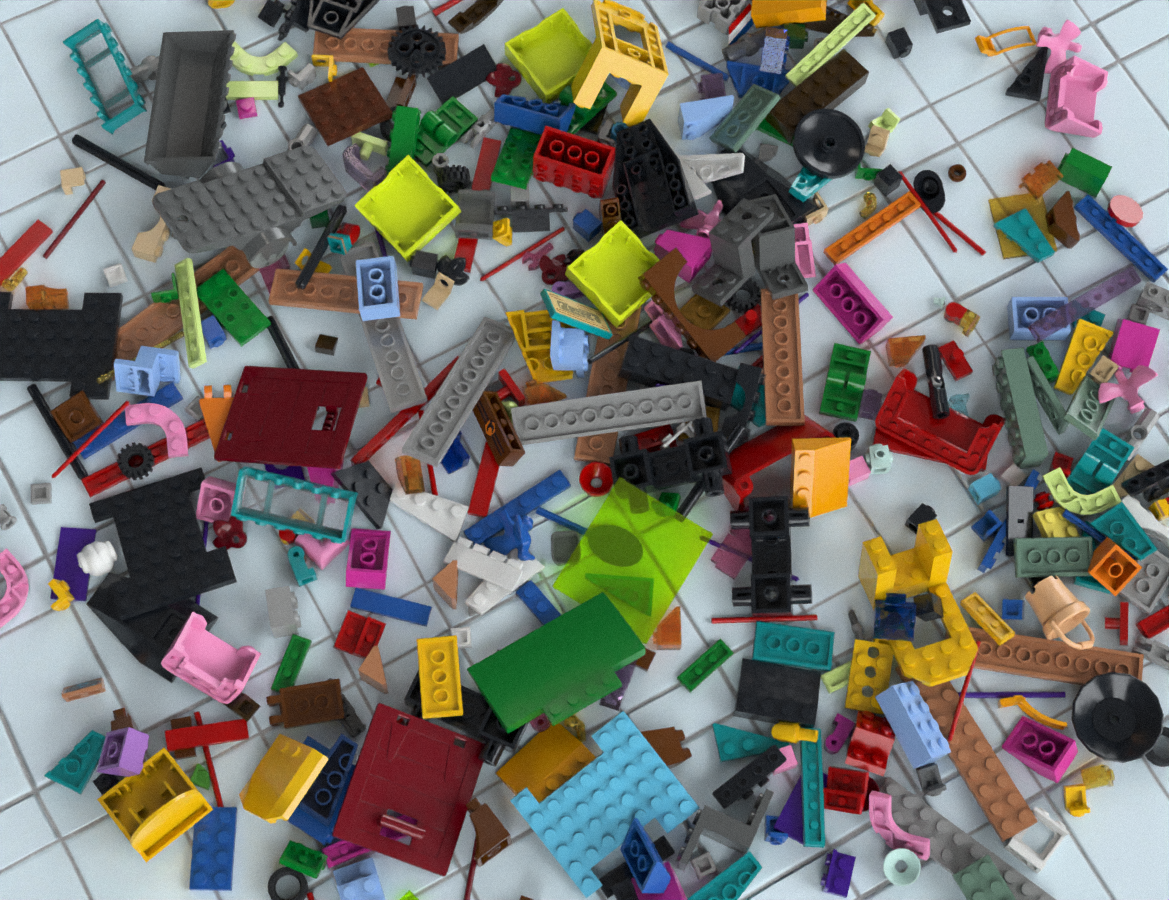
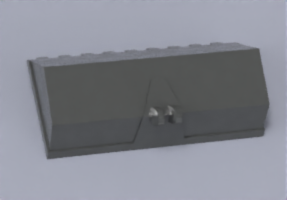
M234 30L163 33L144 162L147 165L150 164L161 174L201 178L216 161L217 153L222 145L219 139L223 135L224 130L221 128V125L225 121L223 111L227 107L225 97L229 93V87L226 86L231 79V74L228 71L233 64L230 57L234 54L235 47H232L236 40Z

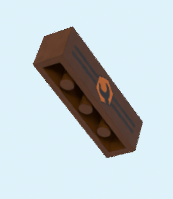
M484 391L472 411L498 466L513 467L526 452L497 392Z

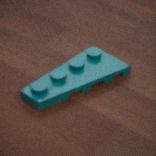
M802 167L789 193L804 202L832 179L818 177Z
M749 851L687 900H738L760 872L762 866Z

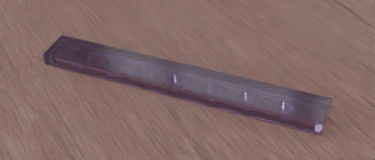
M1133 266L1034 322L1028 326V329L1037 343L1136 286L1142 280Z

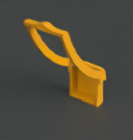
M1029 26L1006 29L988 37L980 35L975 37L980 52L988 56H996L1020 47L1034 46L1037 43ZM1027 29L1032 42L996 51L991 38L1008 32Z
M1022 695L1001 698L997 702L998 708L1018 705L1029 717L1043 725L1060 730L1067 728V722L1058 721L1035 710Z

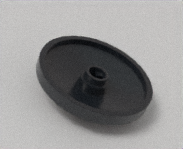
M818 109L805 115L796 126L793 134V149L800 164L810 173L821 178L837 179L849 175L860 164L865 152V140L860 127L845 113L834 109Z

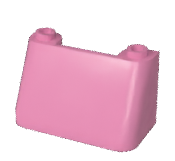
M1075 55L1057 65L1050 76L1045 127L1055 132L1091 138L1101 135L1103 129L1102 122L1094 120L1097 92L1104 89L1107 85L1108 71Z
M192 612L163 657L161 665L167 671L218 702L229 704L243 691L261 653L252 646H242L237 650L206 631L207 622L205 618Z

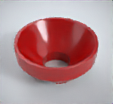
M593 462L581 470L579 482L586 494L593 497H601L612 489L614 485L611 468L606 464ZM594 478H598L602 481V485L595 488L591 485V481Z

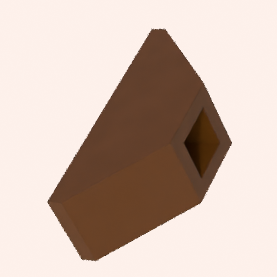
M1066 191L1045 217L1048 232L1068 249H1072L1080 241V233L1077 229L1073 199L1071 198L1070 191Z
M618 197L600 200L599 217L602 222L601 231L603 236L621 221Z

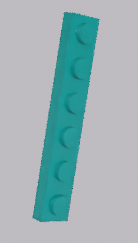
M804 728L818 730V740L816 743L800 740L803 847L824 848L825 821L821 729Z

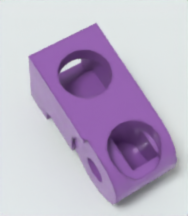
M558 281L552 286V292L570 299L585 297L571 281Z

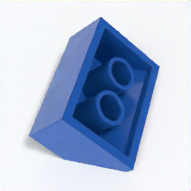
M634 818L620 850L642 893H664L667 885L670 883V874L649 834L640 821Z

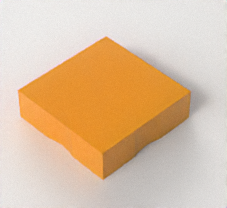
M752 0L751 17L756 28L779 26L793 22L804 23L826 20L827 0Z

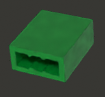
M1072 147L1070 153H1065L1057 169L1060 172L1057 179L1096 198L1112 166Z

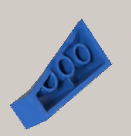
M502 94L494 103V121L502 125L517 127L520 130H528L535 134H542L545 126L567 132L576 104L569 103V106H564L558 101H553V104L542 103V99L526 101V97Z

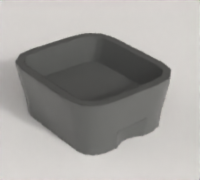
M557 531L551 535L552 560L556 565H576L580 560V536L576 531Z

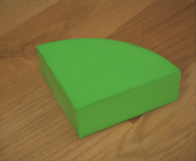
M197 763L190 780L194 785L209 791L210 776L206 769Z

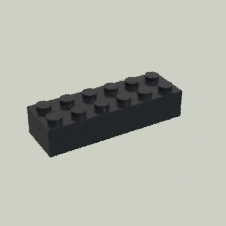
M631 335L626 346L618 377L651 388L655 387L656 384L674 385L702 381L705 405L726 411L731 404L738 369Z

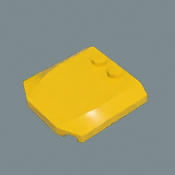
M279 734L239 794L243 808L270 824L276 823L277 819L287 821L328 761V758L312 747Z

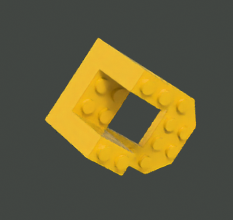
M593 0L591 11L596 38L571 85L573 103L580 108L590 109L609 73L616 78H624L631 85L620 104L623 123L631 127L644 121L668 76L658 27L653 22L647 23L642 13L612 0H603V2ZM613 25H621L630 32L640 33L643 49L616 38Z
M937 519L918 524L914 548L890 555L881 536L864 541L862 543L858 578L878 622L885 632L886 639L903 676L919 680L928 687L967 675L978 651L973 636L946 582L953 551ZM924 592H928V594L933 593L941 598L944 617L940 619L949 639L914 649L893 602Z

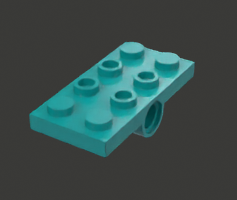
M1102 428L1098 438L1091 442L1068 477L1069 485L1074 491L1083 495L1094 494L1110 486L1135 447Z

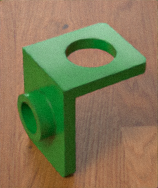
M860 162L855 169V179L873 180L882 169L861 168Z
M174 272L171 273L173 289L151 293L154 303H169L172 300L179 299Z

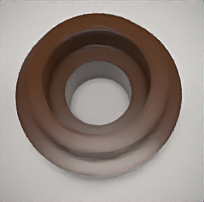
M960 164L953 165L948 170V177L954 182H961L966 177V170Z

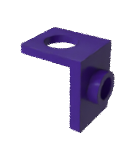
M223 140L219 142L222 143L221 149L227 159L214 165L213 168L226 162H235L233 150L231 147L227 148Z

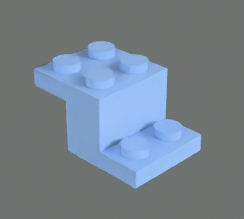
M552 320L550 358L553 370L576 371L577 378H585V371H589L587 360L590 353V343L588 335H585L584 330L561 327L560 321Z
M141 346L135 361L115 359L114 371L117 392L154 397L160 381L179 384L181 380L179 351Z
M372 857L333 871L341 900H385Z

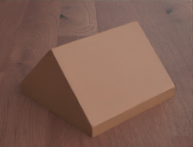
M453 560L432 580L434 590L452 609H457L458 563L457 560Z
M377 645L372 648L358 671L362 681L380 692L388 694L381 655Z

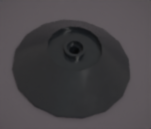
M1108 672L1094 676L1080 687L1073 700L1071 720L1076 736L1089 752L1103 760L1125 763L1141 759L1155 748L1163 732L1164 714L1158 697L1145 682L1130 674ZM1111 717H1116L1117 723L1112 722Z

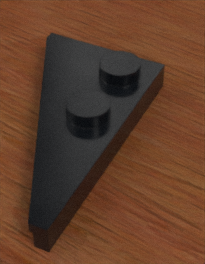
M1048 47L1040 48L1036 56L1026 65L1013 84L1007 88L1005 95L1040 101Z

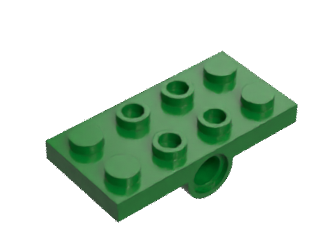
M604 82L590 109L580 108L576 105L567 132L575 134L617 96V92ZM571 85L565 87L560 93L558 102H561V105L569 106V103H573Z
M452 96L435 112L431 110L421 119L415 158L427 168L433 162L432 159L437 153H444L468 132L478 118Z
M511 127L492 172L491 181L526 190L533 175V156L542 135Z
M224 269L196 288L199 300L214 315L219 325L223 329L225 328L241 347L271 325L267 317Z
M834 343L819 414L854 422L857 421L871 351Z

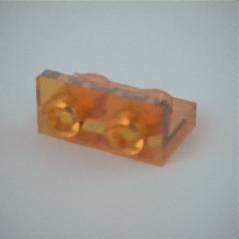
M1049 160L1045 164L1043 162L1038 164L1034 168L1036 172L1032 175L1030 172L1021 179L1022 183L1018 187L1020 189L1025 187L1034 199L1037 200L1064 176Z

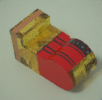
M956 302L949 303L944 311V319L963 328L962 334L967 337L970 336L980 320L979 315Z

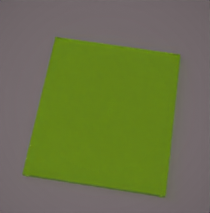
M619 477L552 587L579 604L604 592L643 644H647L713 534Z

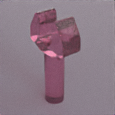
M548 243L535 254L526 252L523 256L522 264L532 260L533 263L528 266V270H537L540 264L539 259L554 249L553 245Z

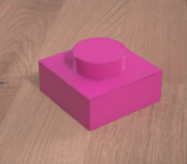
M254 97L236 100L239 119L257 116Z

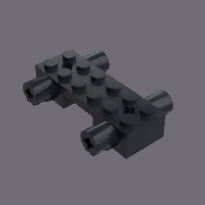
M702 417L695 419L692 422L695 437L683 439L684 445L651 453L646 448L639 450L638 439L635 435L619 438L621 454L609 457L614 490L620 499L628 498L632 514H642L650 510L647 493L703 481L707 497L720 496L725 493L722 476L733 474L726 437L722 431H713L711 418Z
M788 496L749 497V510L730 511L731 530L749 529L752 545L751 587H732L733 607L751 606L754 617L793 616V604H812L813 602L811 584L792 585L791 527L810 526L809 507L790 508ZM769 515H772L774 519H772V521H767L766 518H768ZM770 592H774L776 597L770 599L768 595H771Z
M418 670L404 698L405 705L413 708L410 715L423 719ZM461 685L463 715L435 719L486 741L478 759L490 766L496 767L504 750L512 754L515 753L529 722L507 734L505 729L501 728L500 721L484 696Z

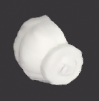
M95 541L86 545L77 554L79 566L83 569L84 573H89L92 576H101L113 569L114 561L117 560V554L110 541Z

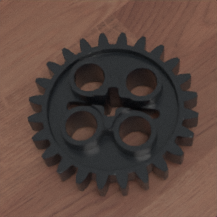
M416 24L415 29L410 25L409 30L402 28V33L396 31V37L392 36V42L388 43L389 61H391V66H396V71L401 70L402 75L407 72L409 78L412 74H415L416 78L419 77V74H422L425 78V73L427 72L432 75V70L438 71V66L442 67L443 61H445L446 48L443 37H438L437 31L432 33V28L426 30L425 25L421 29H419L418 24Z

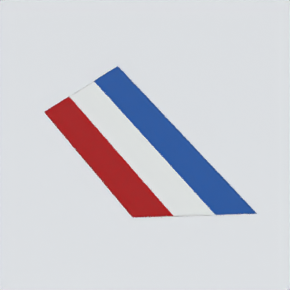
M750 3L729 26L728 46L737 42L754 24L751 17L752 6Z

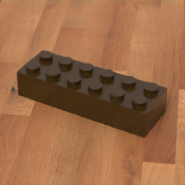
M843 49L780 99L767 114L765 120L791 144L795 128L805 115L818 109H835L866 83L869 71Z

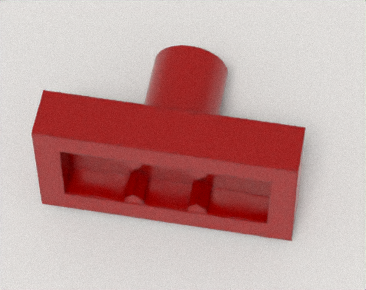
M759 304L735 320L746 337L762 326L761 306Z
M954 340L939 347L940 357L955 382L972 374V368L965 359L963 351L959 349Z
M506 369L500 370L498 372V379L504 387L495 391L500 400L502 401L511 396L518 407L524 406L525 396Z
M1120 602V618L1105 617V629H1119L1120 645L1128 646L1129 602Z

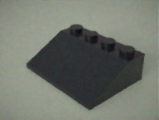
M743 658L733 716L773 724L779 722L798 723L803 728H814L821 672Z

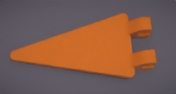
M212 385L204 386V398L199 400L214 453L234 398L232 397L231 385H223L224 398H213Z

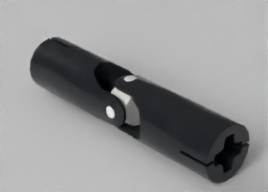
M927 345L922 348L928 379L932 414L935 419H944L950 415L944 378L942 377L943 369L940 351L937 345Z

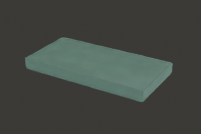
M753 84L709 139L713 143L736 153L781 99L780 96Z
M1031 356L1026 360L1034 394L1056 432L1060 435L1066 431L1069 422L1063 418L1066 411L1036 360Z
M1085 375L1078 385L1063 418L1095 441L1102 430L1115 398L1099 403L1098 390L1100 385Z
M1092 537L1013 539L1015 578L1055 577V575L1058 577L1092 576L1088 573L1093 556Z

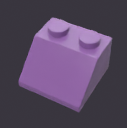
M130 727L107 732L96 772L125 777L140 775L143 768L144 755L148 749L149 735Z

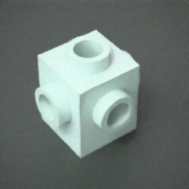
M873 444L869 446L867 453H864V460L871 471L870 474H885L889 472L893 462L892 452H889L888 445Z

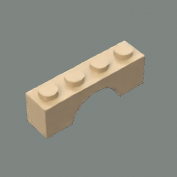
M158 185L154 196L170 190V188ZM161 216L158 224L153 229L138 233L132 246L135 257L156 263L158 257H161L163 244L169 239L170 229Z

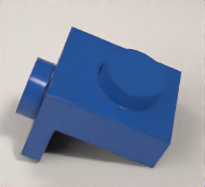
M766 815L764 841L770 842L772 845H782L788 839V833H780L773 829L779 816Z

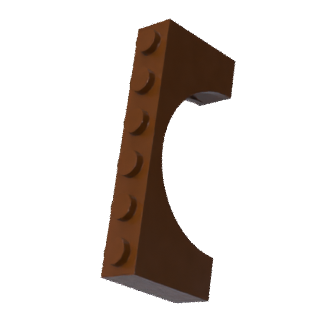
M674 248L639 276V283L644 290L651 294L652 301L663 309L664 316L674 323L676 331L686 338L687 345L697 352L698 357L716 362L745 338L746 335L735 321L721 329L707 330L699 328L685 319L677 307L674 288L677 276L687 263V260L677 248Z

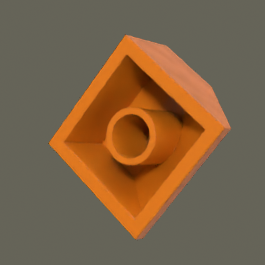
M1107 537L1093 552L1088 573L1114 596H1117L1142 567Z

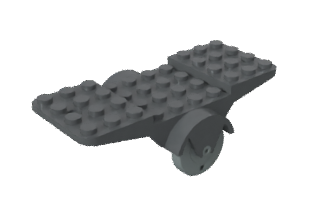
M305 145L264 158L263 164L244 169L237 162L220 164L209 170L200 180L156 194L153 197L152 204L182 248L188 253L195 254L234 246L244 252L253 268H264L278 261L286 253L289 242L293 246L297 245L291 232L304 220L343 202L346 197V191L313 147ZM181 217V219H187L188 223L184 221L179 222L178 218Z

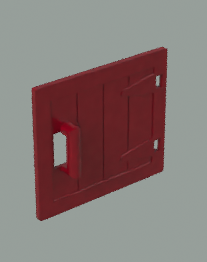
M245 366L224 424L214 459L216 461L340 469L368 378L367 374L360 372ZM244 386H249L247 392H242ZM319 406L325 407L327 414L322 430H312ZM227 433L232 434L230 440H225Z
M378 703L332 831V836L442 877L446 876L468 809L466 804L471 801L483 762L478 757L485 743ZM398 716L409 720L406 726L396 722ZM455 738L465 742L463 748L453 744ZM388 809L416 819V825L387 815ZM386 827L412 837L410 844L407 845L380 835L381 829Z

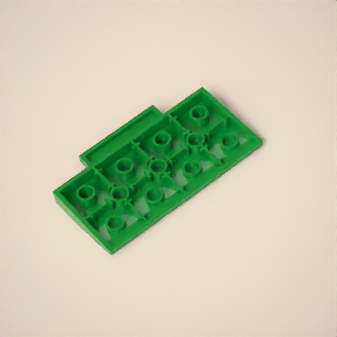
M601 592L467 668V672L508 734L543 713L551 725L555 726L622 687V682L615 672L644 656L645 646L606 594Z

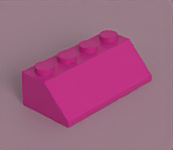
M846 263L836 264L812 289L859 345L879 332L893 318Z

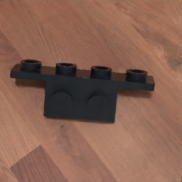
M310 0L290 1L292 6L284 15L286 20L278 30L279 37L277 40L282 41L287 37L292 25L305 33L309 31Z
M545 204L534 205V208H527V205H516V209H508V206H497V209L494 210V215L512 214L513 232L550 231L549 213L568 212V208L563 207V204H552V207L545 208Z
M1169 460L1122 482L1121 487L1131 497L1144 492V499L1147 502L1160 498L1169 492Z
M772 745L716 789L712 795L723 809L729 807L736 800L739 801L742 798L746 800L754 794L753 789L757 786L762 788L770 781L768 778L771 773L785 763L787 759L776 745Z

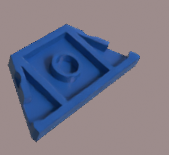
M727 61L726 64L738 98H742L753 84L780 95L790 83L785 77L790 71L787 69Z

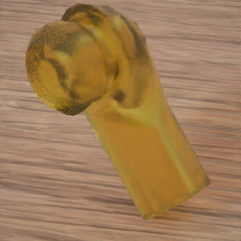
M867 192L863 196L866 207L859 212L863 219H866L877 208V199L874 193Z
M22 267L19 268L10 280L5 279L2 282V287L7 291H13L28 274L27 270Z
M572 715L564 720L566 727H572L576 730V738L580 742L587 740L583 721L576 715Z

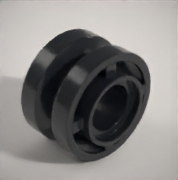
M848 422L840 423L835 426L832 432L836 438H841V435L851 437L850 451L856 447L859 440V431L853 424Z

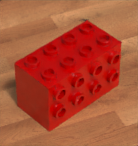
M545 126L533 156V177L541 182L546 181L553 183L557 187L571 189L575 193L581 192L591 198L603 199L614 170L615 147Z

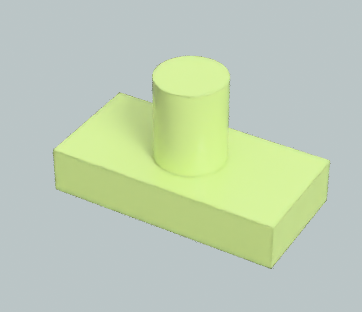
M361 132L351 136L352 145L361 147L358 157L362 160L367 161L372 151L384 156L387 155V141Z

